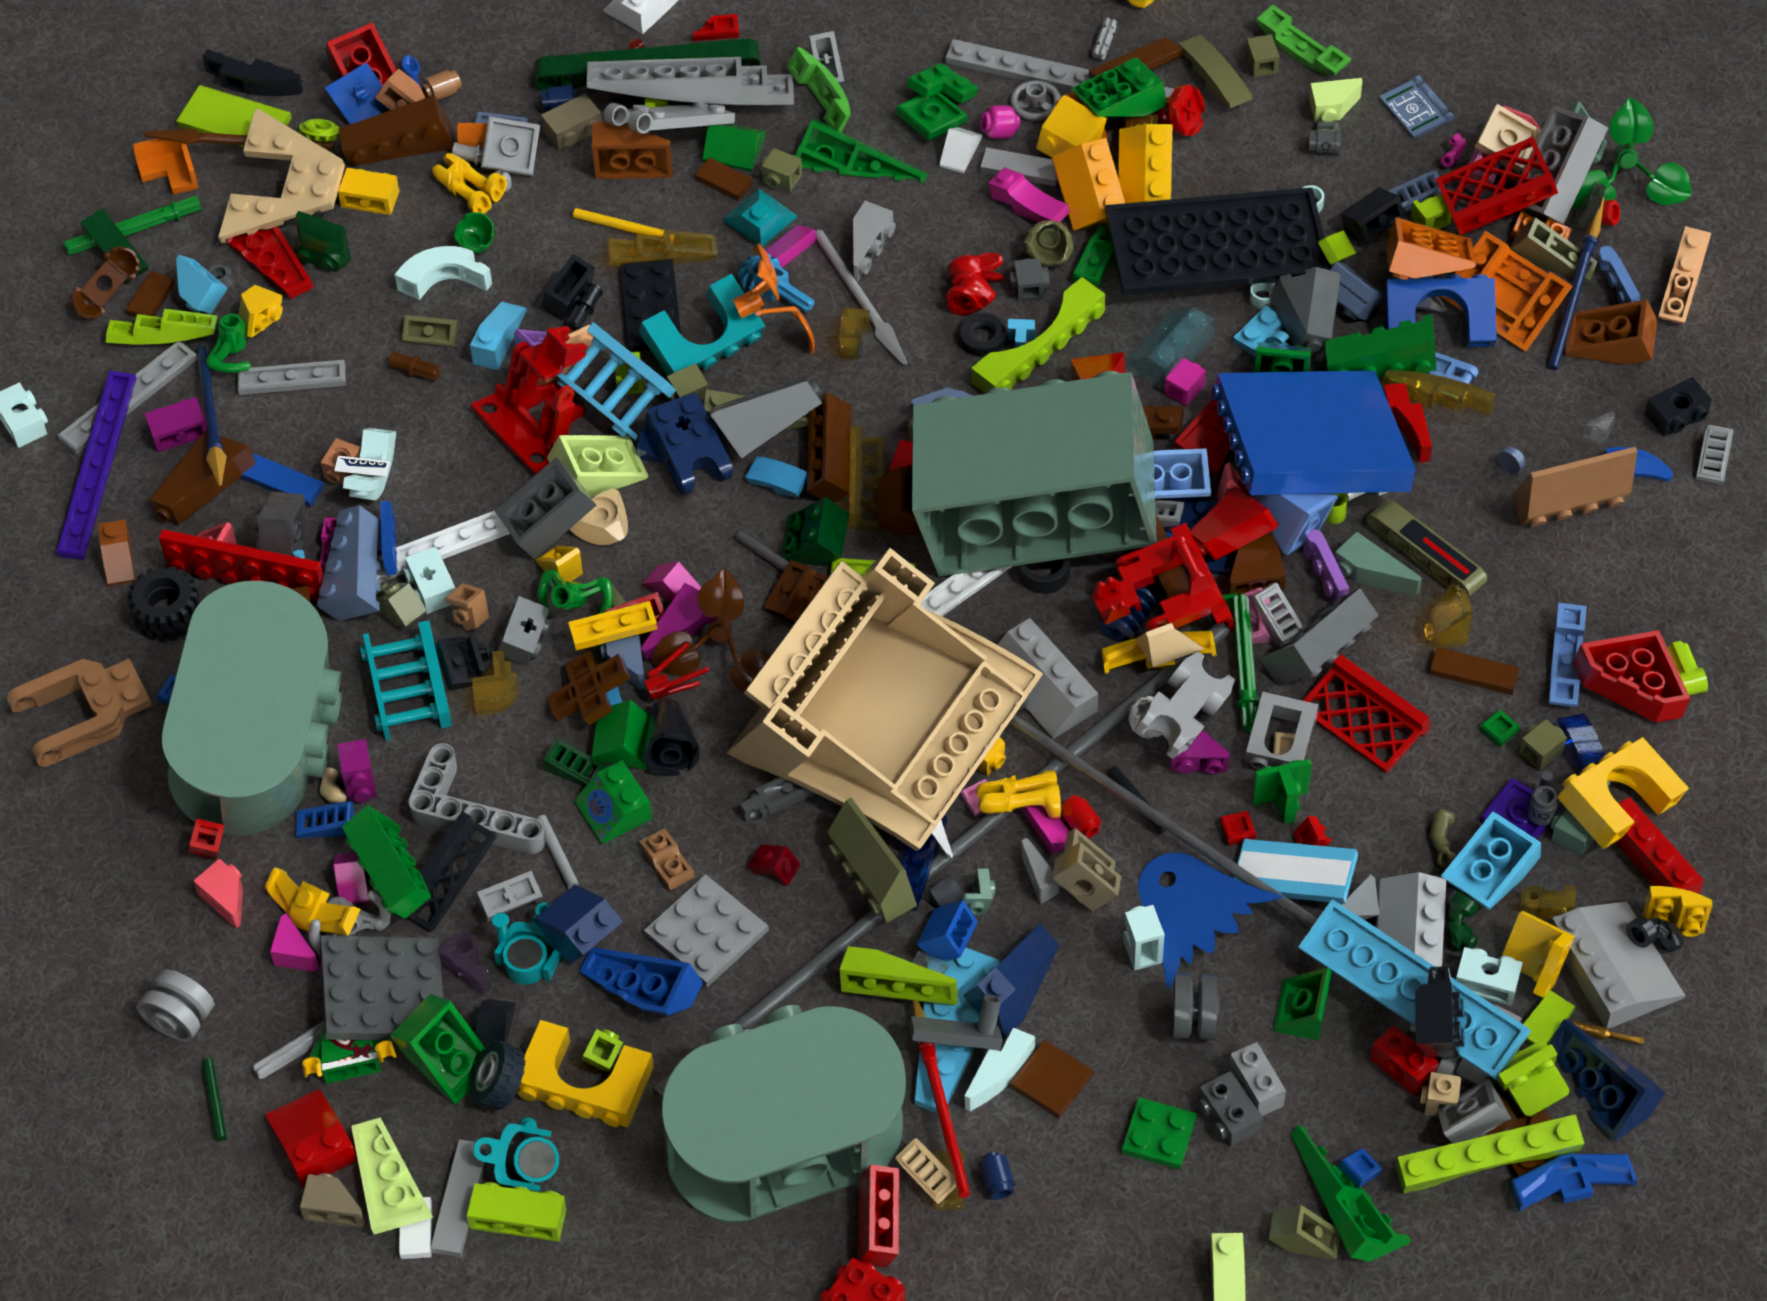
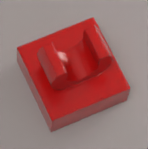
M1308 816L1293 832L1297 844L1328 846L1332 842L1331 838L1326 837L1324 833L1326 827L1320 824L1317 816Z

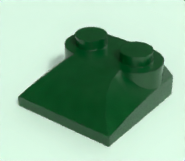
M298 211L296 213L298 242L293 249L298 260L304 264L310 263L319 266L326 272H338L340 268L346 267L351 260L345 227Z

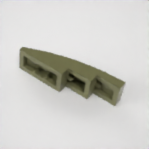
M1202 35L1178 43L1179 47L1183 49L1182 54L1192 62L1193 71L1205 80L1206 89L1229 108L1253 99L1252 94L1228 61Z

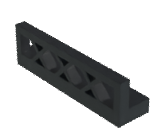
M462 811L420 872L430 895L432 896L433 894V898L428 899L410 914L408 918L433 932L497 835L478 824L472 816ZM475 830L487 836L481 846L470 848L469 839ZM467 856L468 865L462 871L454 872L453 863L456 858ZM451 880L452 889L446 895L438 896L436 888L440 882ZM434 904L436 912L429 922L418 916L424 906Z

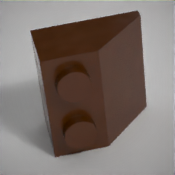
M899 466L878 479V525L894 534H922L912 511L913 472L903 466Z

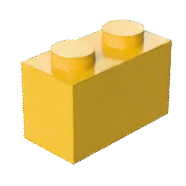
M352 168L346 169L338 190L341 207L391 215L400 192L397 176Z

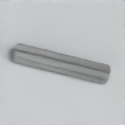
M324 1021L254 1063L252 1067L257 1077L264 1079L311 1050L315 1042L321 1038L322 1029L325 1027Z

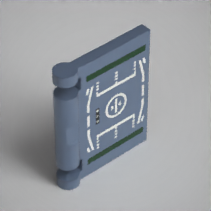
M1419 75L1379 97L1413 139L1449 123L1455 118L1451 112L1447 113L1448 108L1426 83L1422 84L1423 79Z

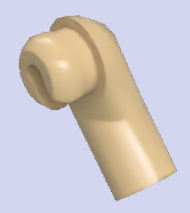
M328 767L321 780L320 794L332 804L345 802L347 792L341 790L336 784L338 771Z

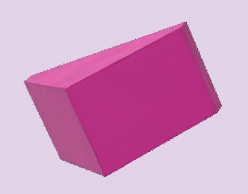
M679 561L658 565L642 583L643 587L654 593L658 592L659 596L670 602L673 601L684 583L698 590L701 588Z
M356 852L335 855L333 865L338 896L344 897L347 901H351L352 904L369 902L367 874L357 862L358 854Z
M285 913L280 918L270 951L274 966L315 972L319 969L315 953Z

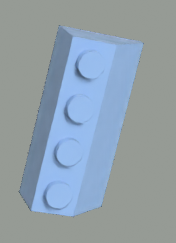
M1207 449L1154 451L1155 499L1211 496Z

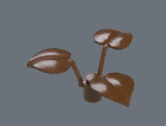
M723 568L704 583L697 595L698 607L702 613L708 617H714L708 632L694 645L692 636L688 632L675 631L666 635L655 647L652 654V663L657 667L687 642L689 647L663 669L668 674L682 677L697 670L701 657L696 649L700 648L709 638L718 643L727 641L733 659L737 663L730 670V679L739 690L744 692L767 662L770 655L762 650L752 649L746 651L741 659L738 657L733 641L734 637L731 635L733 628L732 620L737 619L744 609V597L736 579L727 569Z

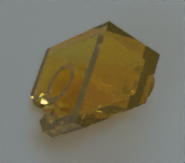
M1454 584L1448 588L1430 611L1429 623H1425L1427 640H1432L1434 649L1437 647L1463 646L1468 643L1473 613L1467 592L1464 589H1460L1459 585Z

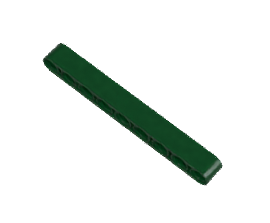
M746 38L544 56L536 59L534 62L535 85L540 90H548V87L572 85V88L587 87L588 62L741 57V66H761L759 44L754 39Z

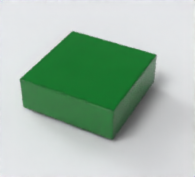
M1501 709L1480 725V731L1500 748L1518 734L1521 729Z

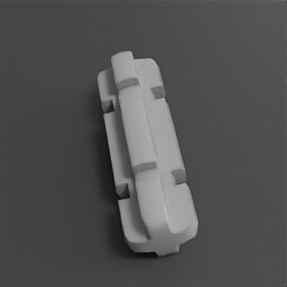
M1105 18L1103 20L1102 28H1100L1095 42L1096 45H1094L1092 50V58L1094 60L1103 61L1105 59L1106 51H1108L1113 38L1112 34L1116 30L1117 22L1115 19Z

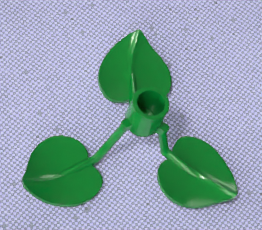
M1628 97L1624 104L1615 112L1609 123L1610 136L1619 144L1614 150L1616 161L1613 162L1610 178L1607 179L1605 172L1600 169L1589 171L1572 208L1594 212L1602 197H1604V200H1615L1616 191L1610 184L1614 182L1619 166L1624 169L1637 166L1645 175L1652 179L1646 186V193L1652 201L1658 204H1677L1691 196L1692 189L1689 175L1681 165L1673 162L1664 163L1656 169L1654 175L1638 161V155L1633 148L1634 142L1643 144L1649 141L1654 126L1646 108L1634 98Z

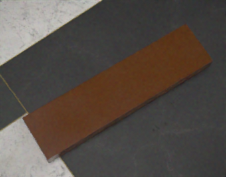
M1164 37L1090 69L1088 78L1091 79L1135 57L1151 70L1181 57L1183 49L1169 38Z

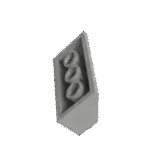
M1553 105L1536 143L1552 174L1558 194L1530 205L1525 209L1564 224L1608 127L1588 116ZM1532 150V152H1531V154H1530L1528 160H1530V158H1531V156H1532V154H1533V152H1534L1533 150ZM1532 167L1528 177L1534 179L1543 175L1544 172L1541 169Z
M1031 618L1007 631L997 645L1043 673L1027 696L1028 705L1025 709L1052 740L1098 712V692Z
M1417 872L1381 878L1378 881L1377 898L1380 915L1376 916V928L1436 967L1442 966L1446 879Z

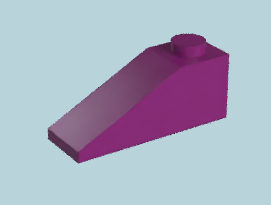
M687 583L683 584L657 623L658 630L652 631L641 647L642 660L646 662L652 660L655 647L666 635L675 631H685L693 636L701 631L705 623H711L714 617L706 616L698 607V589Z

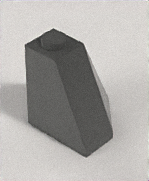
M1318 267L1306 269V274L1292 277L1291 274L1280 276L1269 291V297L1294 346L1311 348V353L1321 354L1326 347L1325 341L1332 338L1340 273Z

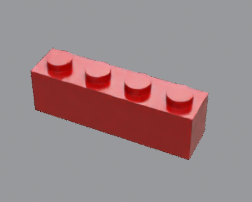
M1630 797L1618 803L1632 818L1634 824L1615 843L1652 885L1679 888L1700 894L1704 879Z

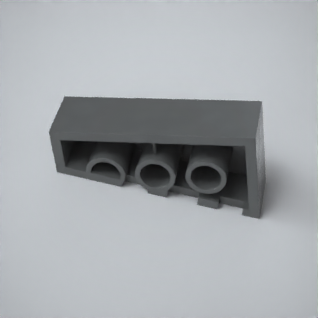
M1361 588L1341 596L1319 613L1317 618L1298 629L1299 633L1278 645L1279 650L1267 653L1260 659L1279 687L1304 676H1307L1308 679L1314 677L1322 671L1321 665L1323 663L1328 664L1339 656L1337 652L1339 649H1346L1356 641L1354 636L1362 635L1372 627L1370 623L1379 615Z

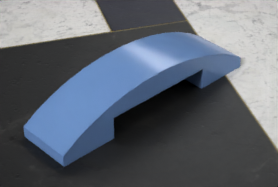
M1558 603L1551 662L1549 704L1569 707L1578 706L1580 680L1573 662L1580 645L1583 643L1587 606Z

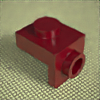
M761 844L748 868L754 874L776 876L782 885L788 886L800 867V862L787 846Z

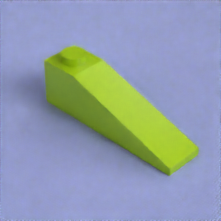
M848 946L840 967L841 992L950 1005L958 1004L957 979L877 949Z

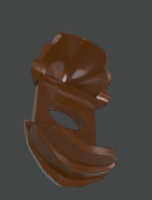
M115 247L106 252L103 256L106 261L84 287L77 286L72 296V305L78 316L87 319L98 318L106 312L103 305L126 278L129 280L135 278L140 262L133 250L125 247ZM105 275L111 279L112 286L109 290L102 291L97 287L96 282L100 276Z

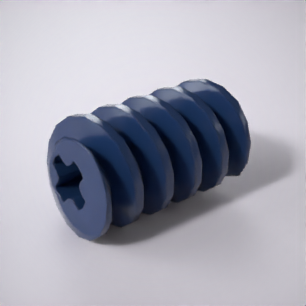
M1143 587L1136 590L1142 607L1141 611L1137 612L1135 607L1132 606L1130 607L1131 614L1109 624H1105L1102 619L1100 628L1108 638L1118 642L1122 641V639H1133V632L1139 630V624L1145 622V616H1149L1151 608L1157 605L1155 597L1148 589Z

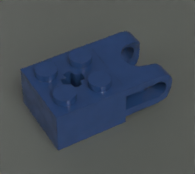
M697 392L647 409L644 425L648 429L661 456V460L665 468L668 469L681 495L693 492L695 485L693 472L697 469L710 471L719 482L732 478L733 467Z

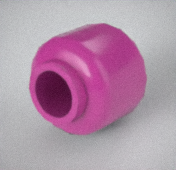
M991 105L981 114V130L990 139H1010L1015 134V131L1019 130L1020 117L1016 115L1015 110L1009 105Z

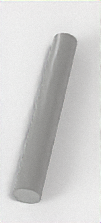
M546 815L537 817L536 819L543 825L545 841L568 889L573 885L579 886Z

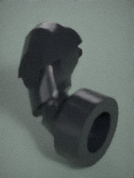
M1638 916L1627 925L1629 938L1635 945L1641 948L1648 947L1657 938L1661 940L1662 949L1667 948V952H1674L1684 944V936L1674 922L1667 923L1658 917L1647 919L1646 917Z

